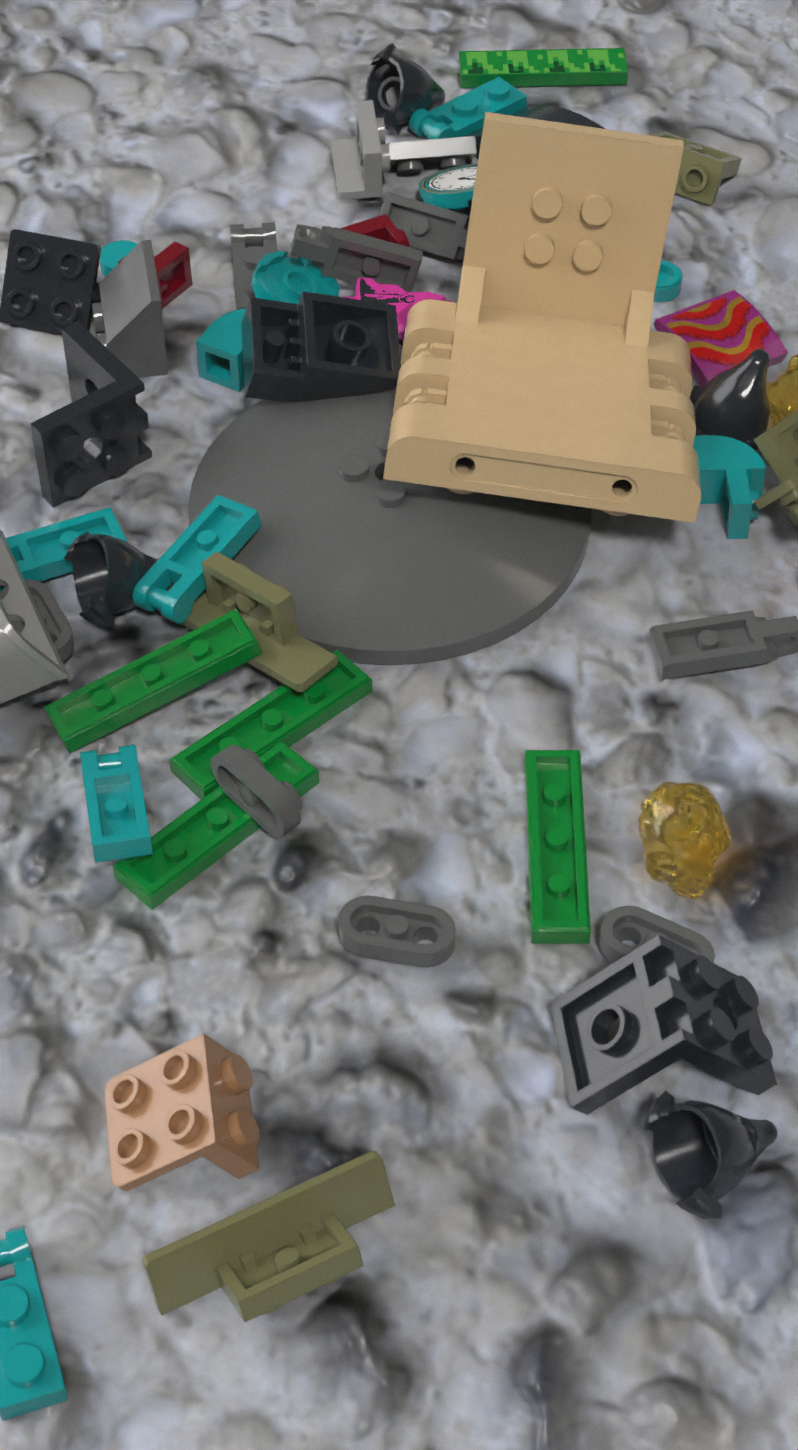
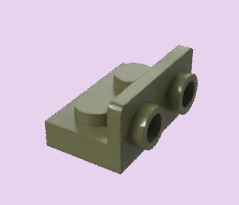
M666 131L649 134L650 136L678 139L684 142L675 190L676 194L707 205L713 204L716 201L721 180L735 176L738 173L742 160L741 157Z

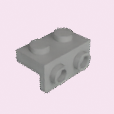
M373 100L356 101V138L334 139L331 141L338 198L342 200H363L366 198L382 197V171H390L389 146L385 144L384 118H376Z

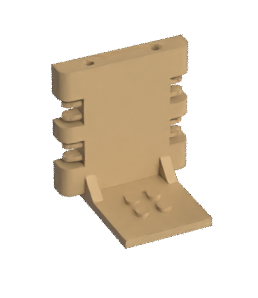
M485 112L457 303L427 299L413 305L408 312L383 479L443 487L458 494L478 492L599 509L614 516L634 514L696 523L701 502L699 459L697 452L693 448L696 435L694 405L690 400L693 385L690 349L687 342L676 334L650 330L655 288L684 150L683 140Z

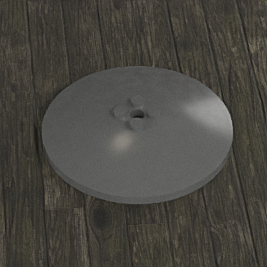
M396 387L366 395L313 401L263 399L236 417L207 449L198 465L191 485L189 525L217 495L258 510L262 526L231 560L246 565L254 573L274 584L284 586L292 593L295 601L298 634L331 653L339 650L351 662L369 665L422 664L470 654L507 639L539 619L566 592L579 572L590 537L591 508L478 492L458 494L443 487L393 480H379L384 475L389 433L394 415Z

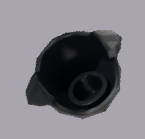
M391 43L374 56L371 65L373 67L367 79L365 99L366 101L373 100L376 118H384L385 129L399 136L401 132L400 124L409 122L411 116L418 109L424 108L430 111L441 105L445 100L446 93L423 67L409 59L394 54L396 47Z
M754 350L738 365L716 375L704 388L699 386L693 387L690 400L694 405L696 425L700 430L708 435L730 437L749 445L754 450L758 449L753 439L767 431L770 417V404L766 389V376L770 357L765 350Z
M87 531L75 538L74 542L69 546L64 559L73 562L76 596L82 608V612L79 615L98 627H114V615L136 607L132 598L134 588L158 559L144 554L122 539L100 533L90 534Z
M666 1090L653 1102L644 1125L645 1130L652 1131L653 1152L658 1174L673 1196L679 1200L676 1204L683 1210L702 1219H721L722 1205L718 1200L740 1183L758 1156L766 1147L773 1144L778 1137L776 1126L768 1120L747 1119L718 1105L704 1101L689 1100L675 1104V1097Z

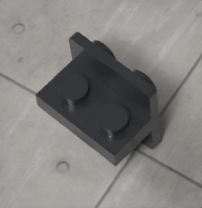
M11 230L0 305V322L62 334V328L79 321L90 331L92 303L94 301H101L99 288L101 281L97 280L101 246L95 243L24 230Z

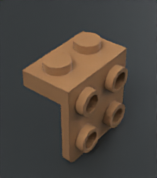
M203 1033L112 1077L105 1086V1104L111 1181L113 1185L123 1191H129L200 1157H204L238 1179L260 1170L256 1144L259 1141L260 1134L256 1120L253 1117L250 1095L253 1078L246 1061L240 1055L232 1053Z

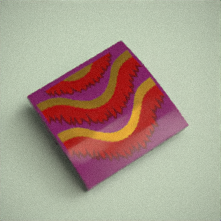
M735 290L660 317L653 323L657 331L676 334L687 342L690 349L692 373L700 387L703 388L716 375L738 365L756 349H763L769 354L768 367L783 362L788 354L780 338L765 318L748 300Z

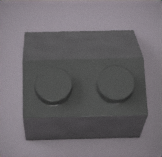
M143 240L99 283L101 303H92L95 331H105V333L96 334V338L138 378L168 375L161 298L151 240Z

